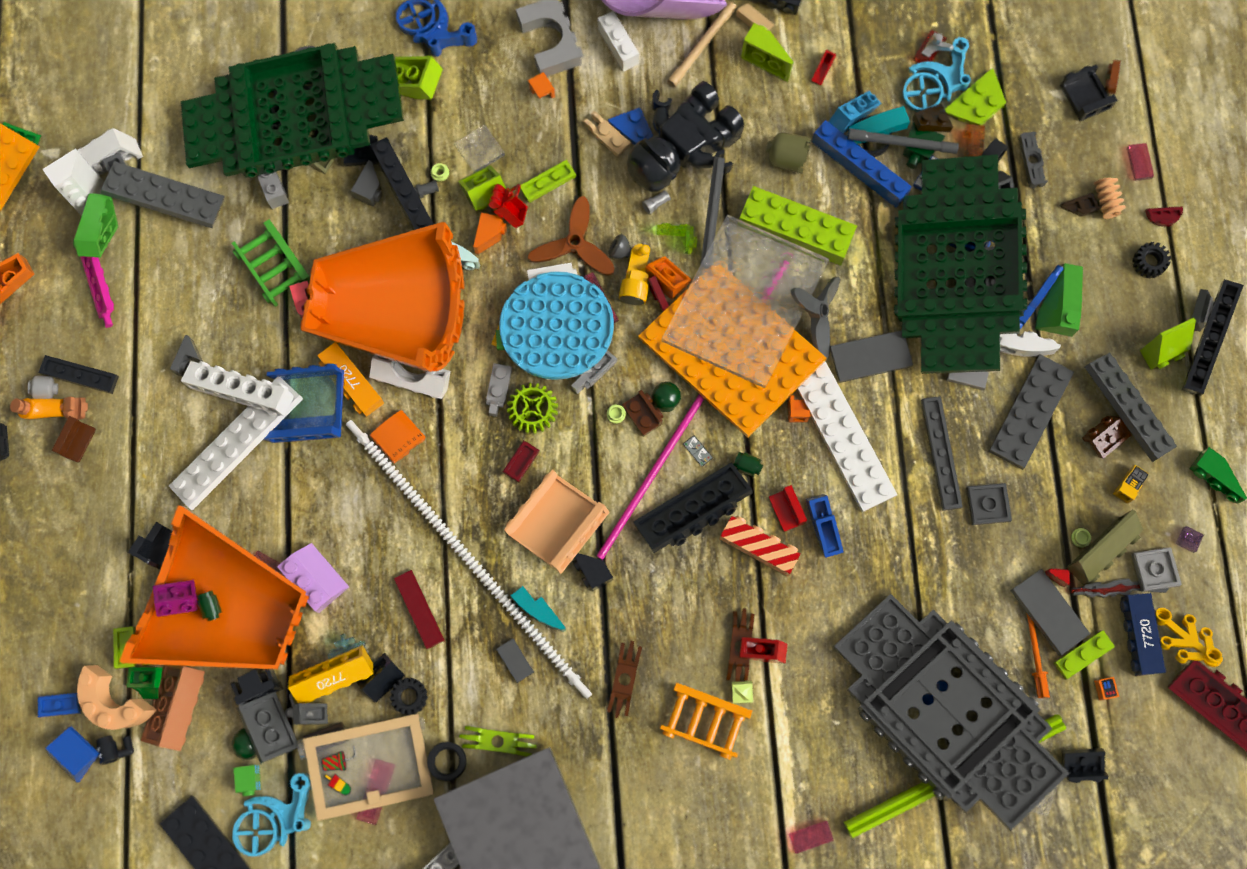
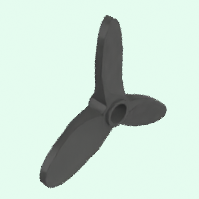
M833 277L817 299L801 288H792L790 291L794 301L803 310L808 312L811 317L813 346L827 359L830 354L829 305L838 290L840 277Z

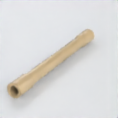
M729 1L727 3V6L722 9L719 16L679 68L667 80L671 87L676 88L691 65L725 21L737 9L733 2Z

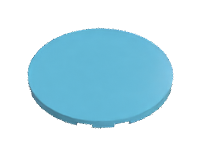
M548 272L539 274L527 282L524 281L514 290L502 308L499 330L505 351L518 367L540 378L558 380L583 374L603 358L612 341L614 318L608 300L594 283L592 284L585 280L582 276L568 272Z

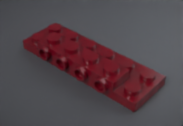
M1191 660L1167 687L1247 752V698L1241 694L1243 690L1235 683L1229 685L1224 681L1227 677L1217 669L1213 672L1200 661Z

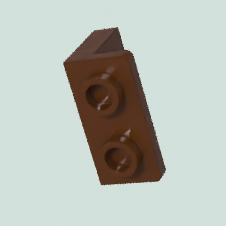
M640 390L636 396L623 403L622 407L644 437L662 425L663 415L658 408L655 409L651 404L653 401L647 392L644 394Z
M1106 416L1096 427L1089 429L1082 439L1092 445L1099 458L1104 459L1127 440L1131 434L1120 417Z

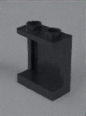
M1097 64L1091 67L1090 65L1085 66L1076 73H1068L1064 76V80L1060 85L1079 121L1112 109L1118 101L1115 95L1109 96L1096 74Z

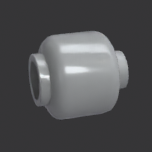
M34 376L28 382V395H31L33 399H50L58 394V383H55L54 379L50 376Z

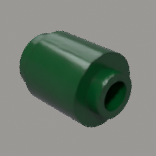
M739 452L733 464L737 467V470L752 477L755 474L759 475L763 468L761 459L746 452Z
M213 590L197 595V604L202 619L207 618L208 621L219 618V613H222L217 595H214Z

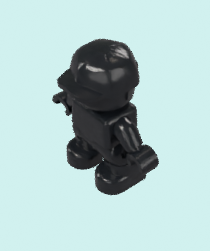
M701 81L693 87L691 94L684 99L670 118L668 111L671 108L672 98H668L665 103L658 101L660 97L659 90H655L651 103L654 111L653 126L658 136H652L648 139L643 138L641 141H638L630 151L627 159V168L630 175L644 189L655 192L670 185L671 180L677 177L680 167L687 168L691 165L697 169L712 168L715 157H724L725 149L722 150V147H730L741 138L744 120L734 107L730 105L724 107L718 112L716 119L710 122L705 118L706 114L714 110L719 103L718 94L708 82ZM730 161L724 163L723 174L729 173L734 163Z

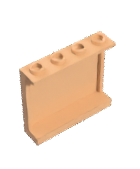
M552 469L550 473L544 476L539 487L532 491L526 503L520 506L514 518L507 522L504 531L509 537L562 574L610 512L601 502L597 503L559 477Z

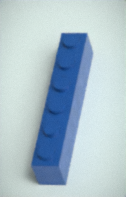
M825 120L814 132L811 142L895 208L909 194L912 188L911 185L854 141L848 140L845 134Z

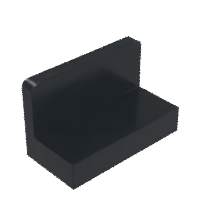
M384 653L373 663V675L367 679L356 681V683L376 703L405 674Z

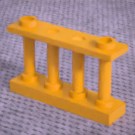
M676 682L673 692L677 693V700L667 727L663 725L660 727V730L663 731L662 735L673 739L675 735L718 751L720 752V757L731 760L732 757L737 758L738 753L732 752L742 721L750 719L752 710ZM689 697L696 700V707L685 734L675 730L684 702ZM708 704L715 707V714L706 740L703 741L695 738L694 734L703 708ZM727 711L734 714V721L725 747L722 748L714 745L713 741L722 715Z

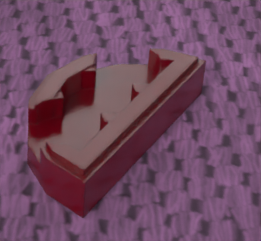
M1183 206L1149 208L1145 210V214L1153 224L1168 227L1180 219L1183 214Z
M652 276L648 279L650 283L649 289L653 298L658 300L660 309L665 311L669 305L656 276Z

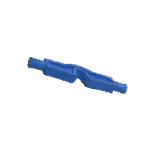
M1056 266L1033 300L1028 304L1027 310H1024V316L1020 317V329L1064 270L1062 266Z

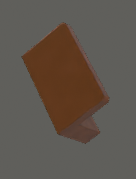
M69 416L51 451L79 463L96 428Z

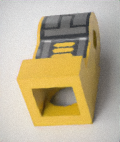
M1133 465L1113 495L1127 504L1132 502L1138 495V491L1149 473L1137 465Z

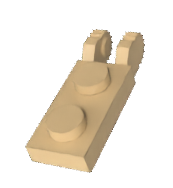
M593 111L591 116L599 125L595 127L587 118L583 121V124L592 132L594 137L615 156L619 157L631 145V142L605 119L603 120L597 112Z

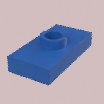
M77 693L38 697V717L40 718L81 713Z

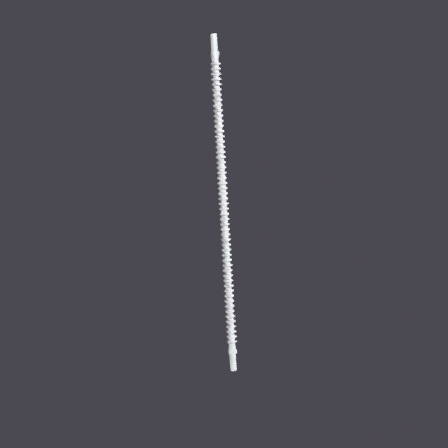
M352 420L348 421L346 426L357 437L358 443L365 446L364 450H368V454H372L371 458H375V462H379L378 465L382 466V470H386V474H390L389 478H393L394 483L397 482L396 486H400L401 491L404 490L403 494L408 495L407 499H411V503H415L414 507H418V511H422L421 515H425L426 520L429 519V523L433 524L432 527L437 528L436 532H440V536H444L443 540H447V544H451L450 548H454V552L459 553L458 557H462L461 560L466 561L465 565H469V569H473L472 573H476V577L481 578L480 582H484V586H488L487 590H491L492 595L495 594V599H499L498 602L503 603L502 607H506L507 612L510 611V616H514L513 620H518L517 624L522 625L521 629L524 628L525 633H529L528 637H532V641L537 642L536 646H540V650H544L543 654H547V658L552 659L551 663H555L556 668L559 667V672L562 671L563 676L568 678L571 686L574 685L587 700L592 693L580 681L581 677L573 673L572 667L569 668V664L564 663L565 659L560 658L561 654L557 655V650L552 649L553 646H549L550 642L545 641L546 637H542V633L537 632L538 628L535 629V625L530 624L531 620H527V616L522 615L523 611L520 612L519 607H515L516 603H512V599L507 598L508 594L505 595V591L500 590L501 586H497L496 581L493 582V577L490 578V574L485 573L486 569H482V565H478L479 561H475L474 556L471 557V552H467L468 549L463 548L464 544H460V540H456L457 536H453V532H449V527H445V523L442 524V519H438V515H434L435 511H431L430 506L427 507L428 503H424L423 498L420 499V494H416L417 491H413V486H409L410 483L405 482L406 478H402L403 475L398 474L399 470H395V466H391L392 462H388L387 457L384 458L385 454H381L380 449L377 450L378 446H374V442L369 440L368 435L363 433Z

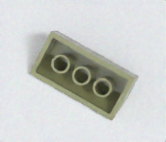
M1133 509L1121 515L1066 567L1083 585L1088 582L1094 583L1100 577L1098 573L1104 569L1106 571L1114 564L1112 560L1116 556L1118 558L1127 551L1125 548L1127 545H1133L1141 538L1139 534L1143 531V527L1136 511Z

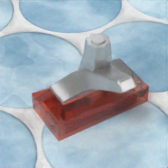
M931 30L913 60L917 63L933 62L939 51H952L954 46L946 43L947 38Z

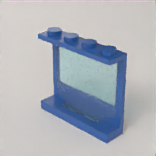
M329 363L323 367L310 365L308 368L292 367L291 370L275 369L273 372H267V376L274 380L277 377H281L303 400L267 434L264 440L271 443L341 438L344 370L337 367L336 364Z

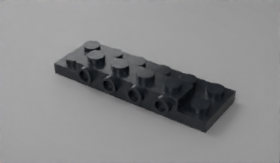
M731 462L633 521L650 549L655 553L669 544L672 547L674 545L681 546L685 543L687 537L699 535L705 526L717 524L719 518L723 515H732L736 507H738L737 502L751 495L753 491Z

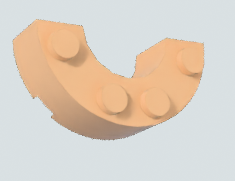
M98 665L83 667L77 685L78 701L83 713L93 724L110 730L130 728L146 722L156 712L157 709L142 698L129 699L123 706L117 705L112 700L109 692V683L112 675Z

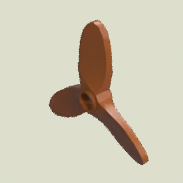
M581 196L576 200L571 211L569 221L570 234L565 238L543 244L528 255V261L538 263L550 261L569 253H576L593 270L603 275L614 274V265L608 256L597 246L584 240L590 218L589 202L585 196ZM574 240H577V241L580 242V243L577 244V245H572V244H571V242L574 241Z

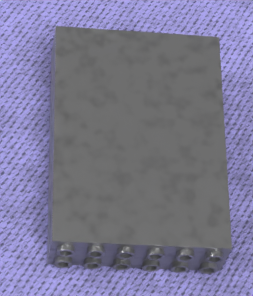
M551 747L434 798L461 869H601Z

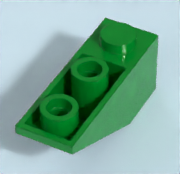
M1210 447L1203 450L1189 469L1193 471L1196 477L1207 481L1211 488L1226 495L1229 501L1237 504L1245 501L1247 497L1227 460Z

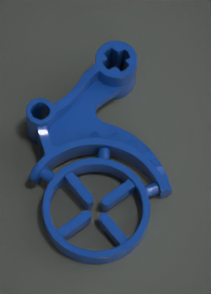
M408 0L401 4L397 10L396 20L399 28L404 33L412 35L415 43L424 42L430 48L431 54L434 57L440 56L441 50L449 46L465 45L470 47L477 43L475 26L472 23H463L459 30L454 32L447 31L448 14L444 5L439 0H433L434 3L432 4L426 0ZM413 5H423L429 8L418 13L420 19L432 15L430 22L426 26L422 27L419 18L416 17L417 14ZM436 6L440 11L439 19L437 22L436 14L434 11V8ZM410 7L413 16L416 17L415 20L419 29H408L403 26L414 21L412 15L400 19L402 12L406 8Z

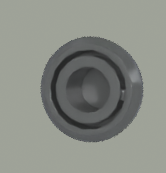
M623 234L616 236L609 248V257L614 259L630 257L632 247H630V242Z

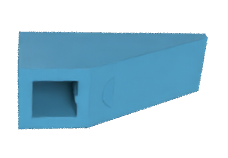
M868 91L838 107L828 122L842 133H845L850 126L856 124L858 120L866 117L880 106L881 102L874 94Z

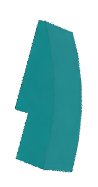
M905 106L869 117L849 128L889 135L892 132L907 129L910 120ZM852 140V141H854L856 144L864 143V142H862V141Z
M524 586L511 595V598L517 605L538 622L561 632L566 630V627L542 596L535 601Z

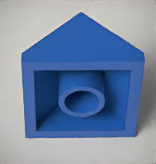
M72 726L67 728L45 748L48 755L76 783L82 780L100 754Z

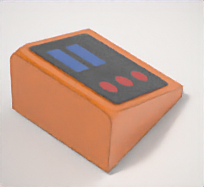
M1114 677L1094 681L1099 701L1119 697Z

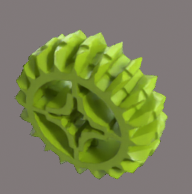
M532 383L528 384L529 388L521 385L522 391L515 389L516 395H510L513 401L507 402V405L510 407L507 409V413L511 414L508 416L509 420H514L512 423L514 427L519 425V431H522L525 427L527 434L530 432V429H533V433L536 434L537 428L544 432L543 426L545 425L547 428H550L551 425L548 421L555 422L553 416L558 415V411L554 410L558 408V403H554L557 400L556 396H552L551 390L546 392V386L540 389L539 383H536L535 388L532 387ZM536 395L540 397L530 399L527 396ZM520 401H522L525 408L522 410V414L518 415L517 407ZM546 401L548 404V411L546 415L543 416L540 409L543 406V403ZM529 405L536 406V411H530ZM530 417H534L538 421L530 422L526 420Z

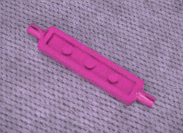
M80 256L99 319L103 318L106 328L112 327L113 323L110 316L114 310V303L110 298L109 287L106 284L99 257Z

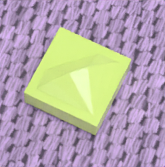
M752 681L732 682L733 704L753 702Z

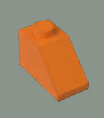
M481 213L473 246L475 254H480L501 241L502 234L505 235L507 227L503 218L501 219L498 215Z

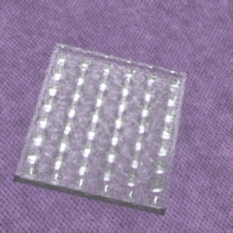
M727 215L662 337V342L766 388L804 312L794 301L790 291L792 288H801L812 295L829 263V259Z

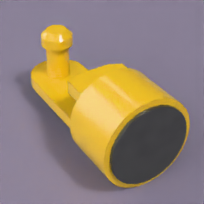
M637 244L630 252L626 276L621 282L618 297L627 304H646L649 284H647L649 275L645 270L650 253V247L646 244Z

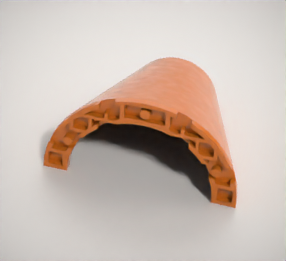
M440 222L315 259L310 271V283L307 287L310 298L304 303L301 330L420 370L431 372L443 369L455 353L452 347L454 343L459 342L464 317V300H460V289H464L462 263L457 245H452L453 234L445 222Z
M178 505L171 523L174 530L171 534L169 548L155 585L194 580L196 598L197 595L213 590L214 595H217L222 613H219V618L208 621L207 618L202 619L198 607L197 611L158 617L156 616L154 594L152 591L146 609L137 624L136 631L126 642L119 662L129 664L278 669L279 665H284L288 655V653H285L286 646H291L296 633V631H293V627H298L303 614L299 612L301 606L305 607L309 596L306 595V591L194 513Z

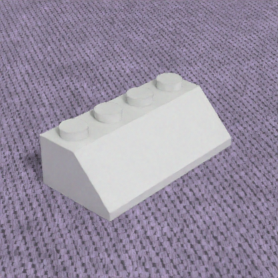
M76 148L43 169L54 187L81 216L89 193L101 194L104 181Z

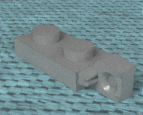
M607 350L603 358L591 368L592 372L575 376L576 381L571 385L572 390L578 394L584 387L586 389L590 388V386L592 387L618 362L617 358Z
M493 363L486 397V405H490L489 416L497 417L499 407L503 408L504 404H506L512 366Z

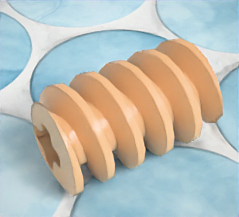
M1103 178L1094 182L1096 186L1095 191L1098 193L1097 198L1100 200L1099 205L1102 206L1101 212L1104 213V219L1115 218L1121 214L1122 210L1126 209L1125 205H1119L1124 202V199H1118L1122 192H1116V190L1120 189V185H1114L1118 182L1117 178Z

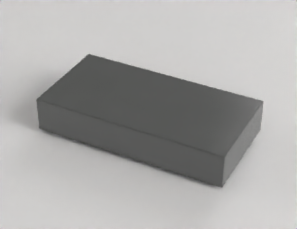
M514 639L497 648L498 653L517 683L534 673Z

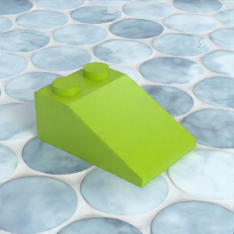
M754 23L744 38L741 58L788 82L793 60L771 31L767 30L763 25Z
M432 56L395 57L400 94L417 100H432L443 68Z
M1195 318L1160 333L1140 350L1151 370L1157 367L1159 370L1170 365L1169 361L1175 360L1177 362L1186 357L1185 353L1191 349L1196 323Z

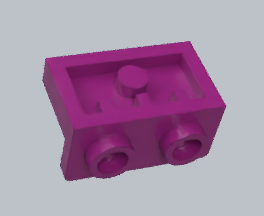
M194 580L153 586L156 616H167L198 610Z

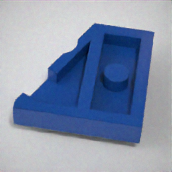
M640 107L608 119V123L619 130L620 134L628 138L634 145L643 138L648 139L653 136Z

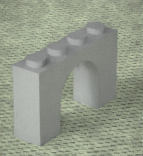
M542 0L516 9V16L522 33L541 27H551L556 29L562 36L560 43L556 47L534 55L535 65L539 74L544 72L547 77L580 66L581 58L583 57L581 48L577 47L575 43L577 42L574 31L571 32L569 29L571 27L569 18L563 14L565 12L563 4L558 2V0Z

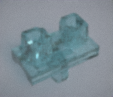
M345 633L340 634L341 640L334 642L335 647L340 648L330 650L328 658L331 659L362 645L366 649L365 641L355 643L354 637L347 638Z

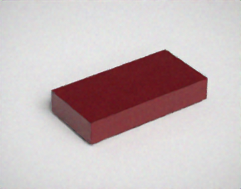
M523 440L502 472L519 483L540 450Z

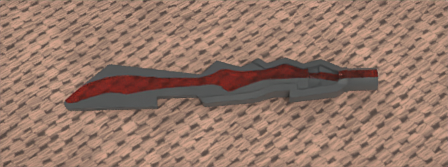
M1130 579L1111 581L1107 584H1101V582L1086 584L1082 587L1072 588L1071 592L1072 595H1086L1090 598L1095 596L1101 598L1111 596L1113 598L1117 594L1127 596L1132 590L1141 591L1139 581L1132 582ZM1169 588L1147 592L1166 593Z

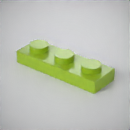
M565 160L523 183L520 190L528 203H531L574 179L576 173L569 162Z
M1102 630L1055 661L1054 665L1066 680L1115 646L1104 630Z

